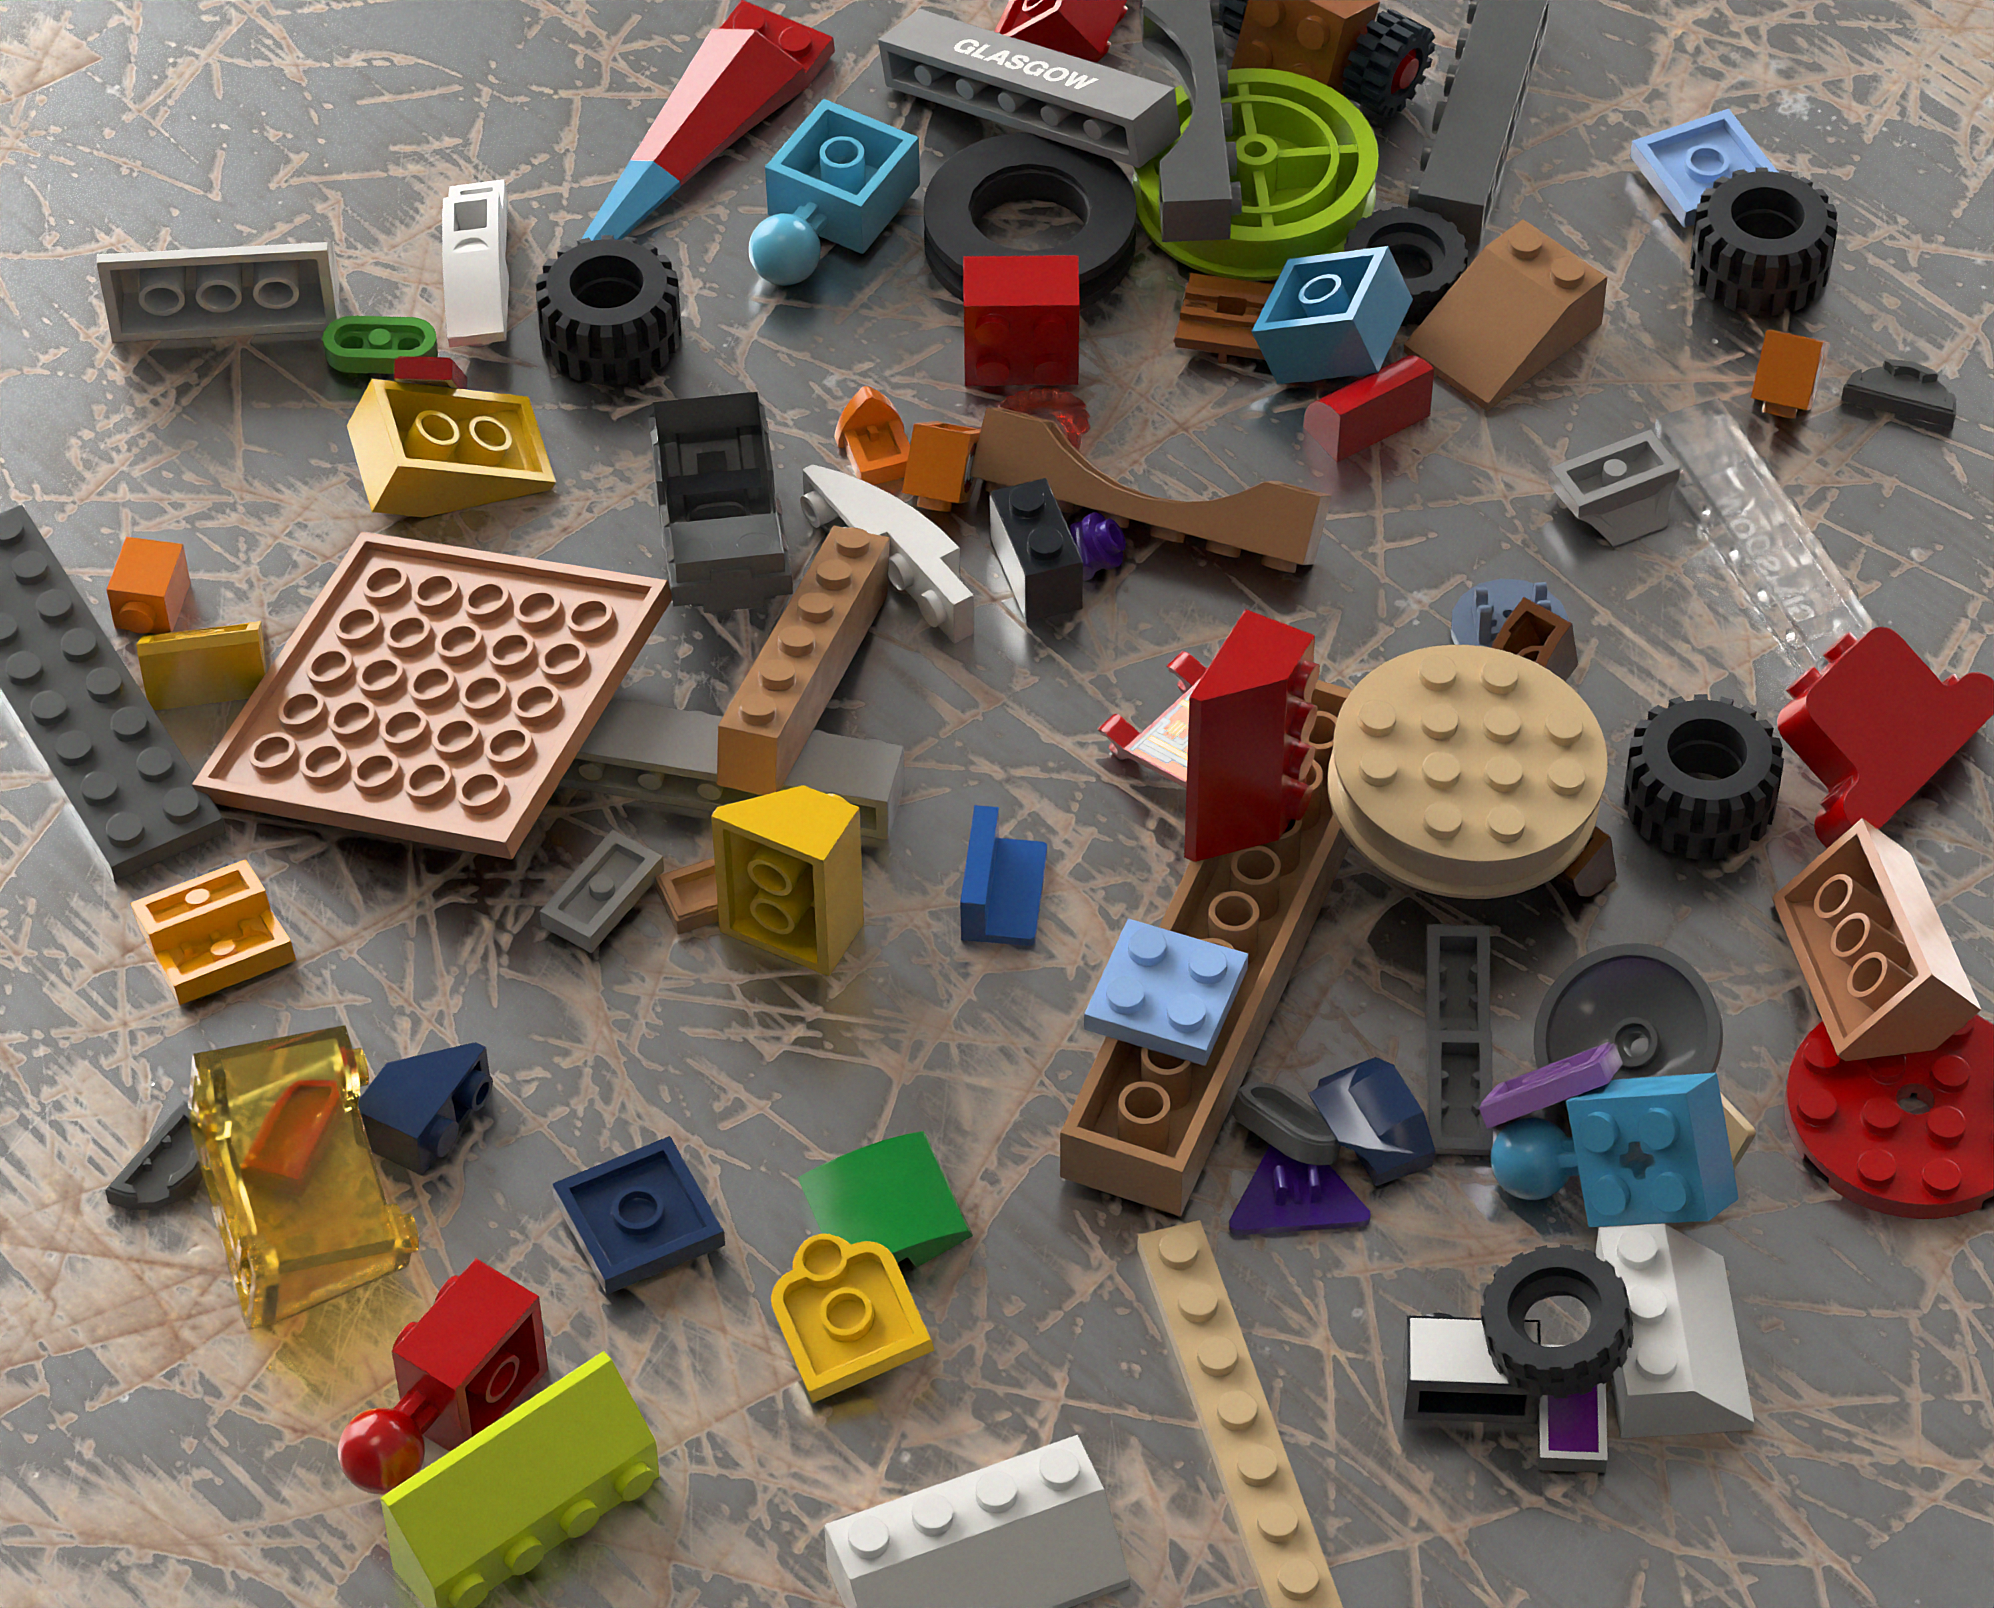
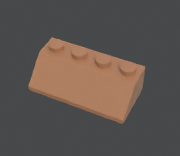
M1863 818L1772 897L1835 1051L1843 1060L1852 1061L1935 1050L1981 1011L1980 1005L1911 854Z

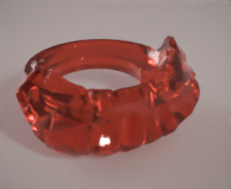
M1030 388L1028 391H1018L1015 393V396L1010 395L1006 397V400H1003L998 406L1031 416L1039 413L1054 415L1056 420L1065 428L1067 439L1078 451L1082 435L1091 429L1088 421L1090 414L1086 410L1087 406L1084 401L1079 397H1075L1070 392L1064 391L1061 393L1060 389L1052 388L1051 390L1049 388H1042V390Z

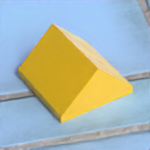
M261 621L145 635L136 644L146 698L154 711L249 699L267 673Z

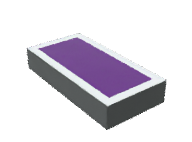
M1541 1344V1346H1544V1347H1559V1346H1565V1345ZM1606 1383L1594 1386L1591 1392L1583 1395L1576 1393L1567 1395V1398L1554 1399V1396L1542 1395L1538 1412V1470L1606 1473L1608 1461Z

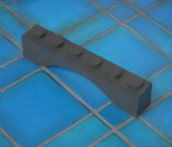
M1139 0L1143 47L1160 59L1177 77L1190 100L1192 108L1189 125L1177 144L1159 161L1158 203L1162 242L1228 240L1231 234V216H1241L1242 198L1240 182H1230L1229 177L1237 175V151L1235 142H1225V137L1232 136L1233 122L1231 102L1221 103V98L1228 97L1227 64H1217L1216 59H1223L1224 55L1222 25L1212 26V21H1219V0Z

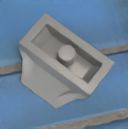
M1650 429L1550 467L1548 484L1578 519L1591 524L1616 548L1668 527L1670 495L1679 481L1681 468Z

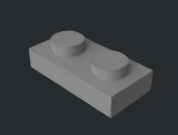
M612 829L540 910L541 926L592 953L655 882V876L661 875L664 872L663 856Z

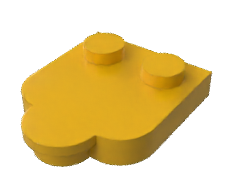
M822 1233L811 1236L797 1250L793 1259L792 1270L784 1274L772 1290L771 1305L812 1403L935 1351L929 1333L893 1254L879 1243L863 1241L850 1245L843 1238L832 1234Z

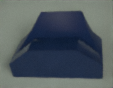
M1374 1057L1319 1079L1318 1087L1307 1093L1339 1145L1355 1152L1375 1186L1432 1167L1436 1151L1424 1111L1394 1064Z

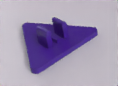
M1270 1144L1229 1220V1230L1232 1234L1238 1236L1365 1227L1370 1223L1371 1213L1330 1165H1311L1299 1162L1288 1157Z

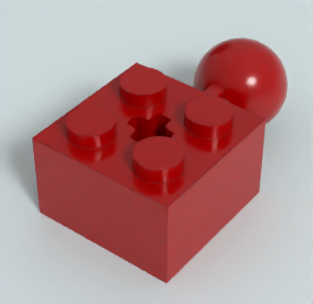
M477 1258L472 1261L460 1276L450 1277L439 1290L433 1306L418 1322L407 1324L395 1340L392 1357L400 1401L393 1409L381 1407L361 1412L344 1428L338 1444V1459L346 1478L362 1491L378 1495L387 1494L420 1472L425 1457L423 1436L450 1452L510 1413L549 1370L539 1296Z

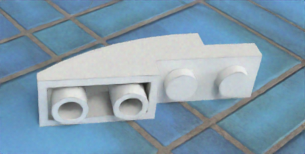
M505 180L449 186V197L443 198V283L447 339L450 348L460 346L484 347L493 342L506 341L509 274L505 261L508 194Z
M813 464L803 469L804 495L800 498V504L805 517L815 528L821 526L827 534H829L833 526H838L842 528H860L871 534L890 537L888 577L893 585L899 590L905 589L918 603L921 614L927 623L932 627L939 626L954 644L974 634L973 594L960 581V548L938 526L894 495L868 482Z

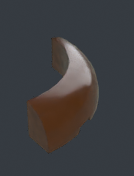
M1526 597L1522 598L1506 619L1491 648L1529 659L1550 670L1565 682L1578 666L1572 623ZM1595 826L1592 836L1581 854L1563 872L1555 876L1554 879L1579 896L1590 897L1603 890L1617 876L1611 836Z

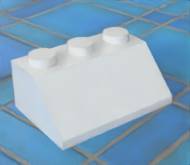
M1666 1224L1599 1228L1596 1256L1602 1261L1607 1260L1615 1267L1617 1277H1622L1629 1297L1633 1320L1632 1330L1634 1338L1632 1348L1628 1347L1627 1350L1628 1359L1622 1368L1618 1367L1613 1372V1378L1611 1379L1620 1438L1753 1430L1754 1418L1723 1256Z

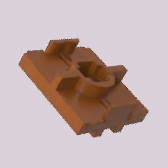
M1191 273L1185 289L1184 303L1181 306L1180 319L1173 339L1175 347L1218 353V363L1227 364L1228 355L1265 360L1251 331L1275 285Z

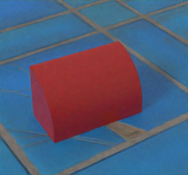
M1405 356L1381 368L1378 373H1371L1311 403L1305 411L1304 428L1338 463L1429 417L1431 413L1434 368L1418 356Z

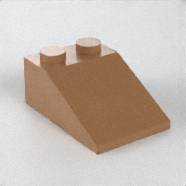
M1522 219L1483 248L1405 342L1403 352L1407 355L1418 356L1428 362L1434 368L1435 375L1480 407L1489 411L1602 325L1608 276Z

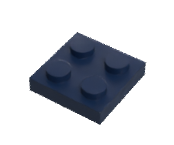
M671 1136L552 1183L554 1200L606 1295L725 1246L724 1230Z

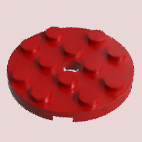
M1976 1014L1963 1028L1956 1031L1935 1050L1845 1061L1837 1055L1824 1022H1820L1809 1032L1798 1047L1789 1068L1784 1094L1785 1121L1797 1152L1802 1159L1808 1157L1829 1178L1828 1186L1848 1200L1870 1210L1902 1218L1940 1219L1980 1209L1984 1200L1994 1196V1025ZM1911 1093H1917V1099L1923 1101L1930 1110L1923 1114H1912L1903 1110L1897 1102L1910 1098Z

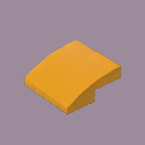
M246 859L130 903L143 937L179 1006L296 961L291 940L273 914L266 890Z

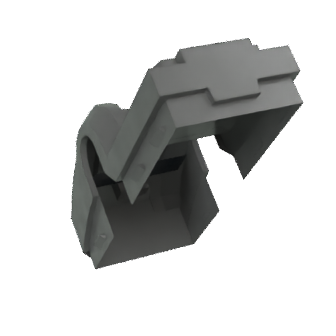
M758 391L653 402L654 412L649 417L650 440L663 548L666 551L673 607L685 605L690 607L703 606L704 613L764 607V599H774L776 596L793 594L792 572L782 518V506L779 493L775 494L768 421L766 420L765 406L759 402ZM736 505L742 508L747 515L690 522L691 515L698 509L705 507Z

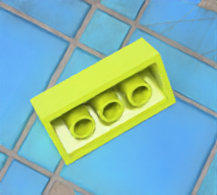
M605 1351L599 1353L380 1498L393 1569L426 1608L477 1607L486 1598L490 1590L513 1575H522L529 1572L542 1560L545 1553L569 1537L577 1538L584 1535L597 1523L600 1516L624 1500L632 1501L639 1498L651 1487L654 1480L660 1477L656 1440L615 1364Z

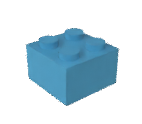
M1388 246L1288 259L1251 332L1277 384L1301 381L1312 383L1320 379L1344 376L1363 377L1379 372L1413 298Z

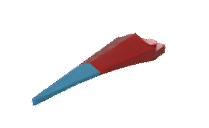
M741 0L719 29H712L582 239L589 237L591 241L601 240V235H613L614 239L623 240L648 215L716 156L778 108L807 89L834 54V38Z

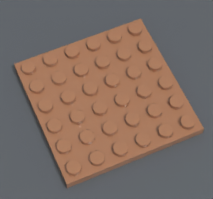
M361 531L192 783L194 790L208 794L214 804L513 859L672 601L668 580Z

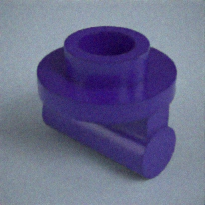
M1094 512L1084 517L1083 521L1075 522L1070 526V534L1083 561V581L1091 579L1095 572L1102 568L1111 570L1122 563L1123 550L1126 547L1125 537L1121 528L1113 519H1106L1100 513Z

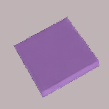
M1607 1042L1497 1084L1481 1102L1479 1107L1487 1129L1608 1084L1623 1064L1615 1043Z

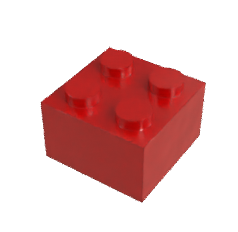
M1078 255L963 256L965 386L1079 385Z

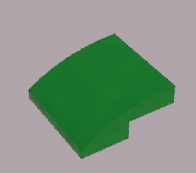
M924 1131L905 1134L870 1144L839 1156L797 1177L821 1233L841 1237L850 1245L863 1241L879 1243L891 1251L897 1263L908 1257L916 1267H919L973 1236L931 1142Z

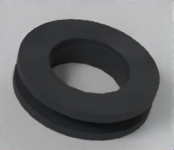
M1029 132L1004 134L976 142L954 154L937 170L926 190L923 206L926 259L938 282L962 302L963 256L1078 255L1079 310L1098 302L1113 291L1124 279L1133 262L1136 248V197L1128 177L1110 158ZM1027 199L1056 203L1073 211L1085 224L1084 228L1073 239L1054 248L1033 251L1006 248L987 239L974 225L986 212L1004 203Z

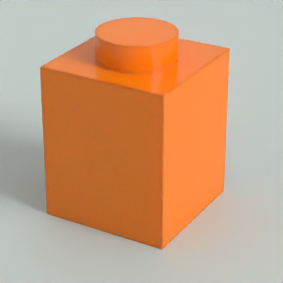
M134 537L125 538L106 589L114 628L129 630L135 633L154 634L174 631L191 583L183 544Z

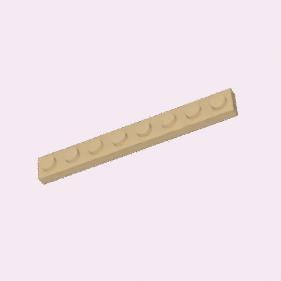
M1197 1220L1138 1234L1137 1249L1265 1607L1343 1608L1201 1221Z

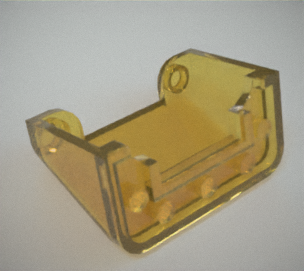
M346 1025L199 1052L192 1055L188 1099L191 1136L239 1309L248 1330L276 1325L405 1269L409 1266L411 1253L419 1251V1237L413 1215L411 1213L402 1214L397 1203L387 1204L358 1107L360 1087L369 1084L368 1065L363 1049L361 1047L352 1048Z

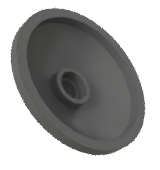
M1622 943L1597 949L1579 958L1564 970L1546 993L1540 1005L1534 1027L1533 1044L1537 1068L1610 1042L1611 1044L1615 1043L1623 1063L1611 1080L1715 1073L1723 1046V1022L1717 999L1706 980L1692 965L1664 948L1642 943ZM1637 1039H1648L1647 1051L1639 1057H1632L1630 1054L1631 1045ZM1568 1099L1557 1102L1568 1112L1566 1103Z

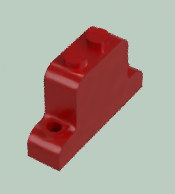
M1888 627L1873 628L1858 640L1849 631L1822 654L1829 663L1823 670L1819 672L1812 666L1786 689L1793 699L1782 708L1777 718V727L1781 737L1828 789L1829 794L1819 803L1822 807L1817 812L1814 821L1815 833L1820 842L1826 848L1830 847L1862 818L1879 830L1994 715V680L1981 672H1971L1959 679L1953 673L1941 682L1896 631Z

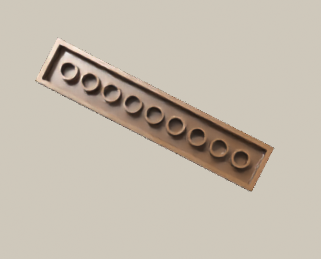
M1318 680L1311 695V704L1316 705L1318 711L1314 726L1309 734V744L1315 747V755L1306 777V784L1312 786L1313 791L1309 806L1302 819L1299 821L1292 819L1278 841L1197 862L1190 860L1159 925V928L1248 953V969L1206 1066L1106 1036L1060 1132L1061 1178L1181 1217L1351 844L1338 825L1332 811L1327 784L1337 718L1343 703L1352 691L1351 689Z

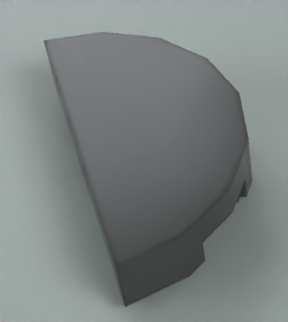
M1895 359L1884 360L1881 367L1871 368L1862 372V369H1858L1853 372L1843 386L1841 401L1952 429L1956 416L1957 399L1955 394L1949 393V390L1938 381L1939 374L1933 369L1913 361Z
M183 1101L105 1189L108 1203L128 1210H154L180 1201L198 1187L210 1167L211 1155L210 1138L204 1127L201 1115Z

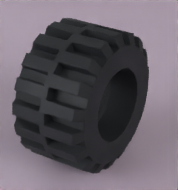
M1756 167L1755 172H1747L1745 169L1733 171L1732 178L1722 176L1715 180L1713 188H1706L1702 193L1696 210L1690 254V269L1694 270L1693 278L1698 286H1706L1705 294L1713 300H1724L1725 307L1734 311L1738 307L1747 309V314L1759 315L1760 311H1769L1771 315H1780L1784 313L1785 308L1796 311L1805 307L1806 300L1814 301L1821 295L1822 287L1827 286L1838 229L1836 208L1834 204L1828 203L1829 196L1824 190L1813 189V182L1805 177L1797 179L1792 177V172L1780 169L1779 173L1770 172L1768 167Z
M601 235V240L591 241L588 237L578 240V246L572 248L566 245L558 250V259L549 258L542 266L543 274L538 275L536 281L540 340L542 341V349L546 357H552L553 366L560 372L569 370L570 377L579 381L590 378L592 379V384L605 385L606 381L616 380L617 385L629 383V378L634 376L643 379L652 374V367L662 368L668 363L669 354L676 353L679 347V336H682L678 277L676 270H672V262L666 255H658V250L649 243L638 245L636 238L627 236L623 240L614 239L613 235Z
M1694 694V700L1685 701L1680 696L1670 699L1668 708L1657 705L1648 711L1647 720L1640 719L1635 727L1634 737L1630 741L1623 798L1624 805L1628 806L1627 815L1633 825L1641 824L1640 834L1649 842L1655 839L1660 840V849L1672 854L1678 849L1686 851V858L1699 859L1700 853H1710L1712 859L1725 858L1726 850L1729 849L1737 854L1747 850L1750 840L1758 842L1766 834L1767 825H1772L1776 812L1784 758H1782L1783 747L1780 738L1773 737L1774 728L1766 719L1756 720L1757 711L1747 705L1742 708L1733 706L1734 700L1721 696L1720 701L1708 700V694ZM1705 773L1718 777L1720 780H1701L1686 774Z

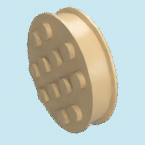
M1474 645L1432 646L1399 655L1383 663L1366 675L1350 692L1342 705L1334 730L1333 751L1328 768V794L1332 811L1346 838L1363 857L1382 872L1413 888L1432 894L1464 899L1497 898L1530 890L1553 879L1570 866L1581 854L1590 840L1597 822L1600 798L1606 782L1608 757L1606 743L1596 717L1580 695L1550 670L1529 659L1499 649Z

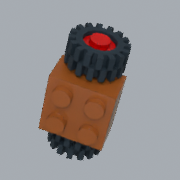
M1219 0V21H1212V26L1222 25L1224 34L1238 40L1231 69H1274L1303 75L1331 87L1348 100L1350 99L1385 118L1387 116L1390 118L1395 116L1396 110L1401 112L1406 108V99L1412 101L1417 94L1415 87L1417 84H1423L1426 78L1423 72L1425 69L1430 68L1433 60L1428 56L1435 51V43L1432 42L1435 35L1430 28L1393 9H1388L1387 13L1382 11L1377 14L1380 4L1379 0Z

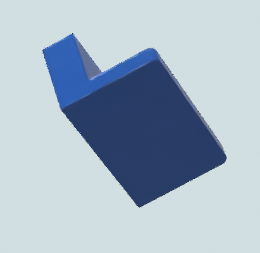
M974 805L960 900L961 940L1032 946L1036 942L1047 860V844L1043 841L999 838V807Z

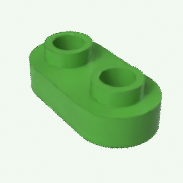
M345 316L331 322L325 328L322 337L325 358L328 364L342 372L394 374L395 358L398 359V356L438 357L437 337L434 327L429 322L416 317Z

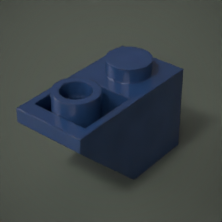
M473 1042L387 1062L352 1107L358 1146L423 1176L437 1156L443 1157L450 1151L456 1140L460 1125L472 1110L478 1111L490 1095L493 1079L489 1072L486 1047Z

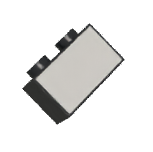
M1043 478L990 491V539L1026 623L1083 609V561L1047 479Z
M1431 1313L1425 1316L1407 1315L1403 1350V1419L1537 1424L1541 1397L1530 1395L1529 1391L1524 1388H1515L1508 1383V1379L1503 1373L1501 1375L1498 1373L1493 1365L1492 1356H1489L1481 1318L1453 1317L1445 1313ZM1524 1320V1328L1527 1335L1534 1342L1541 1345L1540 1320Z

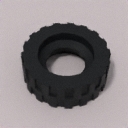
M1398 206L1382 211V209L1372 212L1371 216L1363 217L1356 222V227L1353 230L1350 229L1347 234L1344 252L1388 246L1392 255L1410 254L1431 262L1433 270L1430 274L1419 278H1403L1413 300L1401 326L1408 327V324H1418L1420 326L1467 269L1468 249H1466L1464 235H1460L1457 231L1458 227L1451 221L1447 222L1444 220L1442 215L1436 212L1423 211L1424 208L1413 207V209Z
M1560 1244V1247L1548 1248L1547 1245L1535 1247V1251L1527 1254L1522 1252L1512 1257V1262L1505 1267L1501 1266L1494 1273V1280L1491 1285L1487 1284L1483 1293L1485 1303L1484 1306L1481 1305V1320L1489 1356H1492L1493 1365L1500 1375L1503 1373L1507 1377L1508 1383L1515 1388H1524L1529 1391L1530 1395L1538 1397L1551 1395L1554 1396V1399L1567 1398V1395L1576 1393L1583 1395L1591 1392L1594 1386L1600 1383L1604 1385L1612 1379L1613 1372L1618 1367L1622 1368L1628 1359L1627 1350L1628 1347L1632 1348L1634 1335L1626 1286L1622 1277H1617L1615 1267L1607 1260L1602 1261L1597 1258L1595 1252L1588 1249L1581 1251L1573 1249V1245ZM1554 1296H1571L1580 1300L1587 1307L1591 1316L1589 1328L1580 1340L1565 1346L1544 1347L1534 1342L1527 1335L1524 1328L1525 1316L1536 1302Z

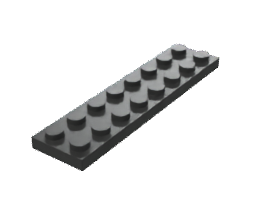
M21 504L0 513V698L113 881L121 880L226 833L222 815L208 794L194 790L192 783L197 776L24 506Z

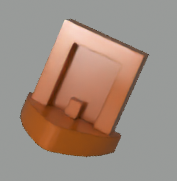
M864 386L851 398L838 420L834 435L839 448L845 449L857 479L877 485L905 477L910 444L905 435V428L894 404L885 395L872 387Z

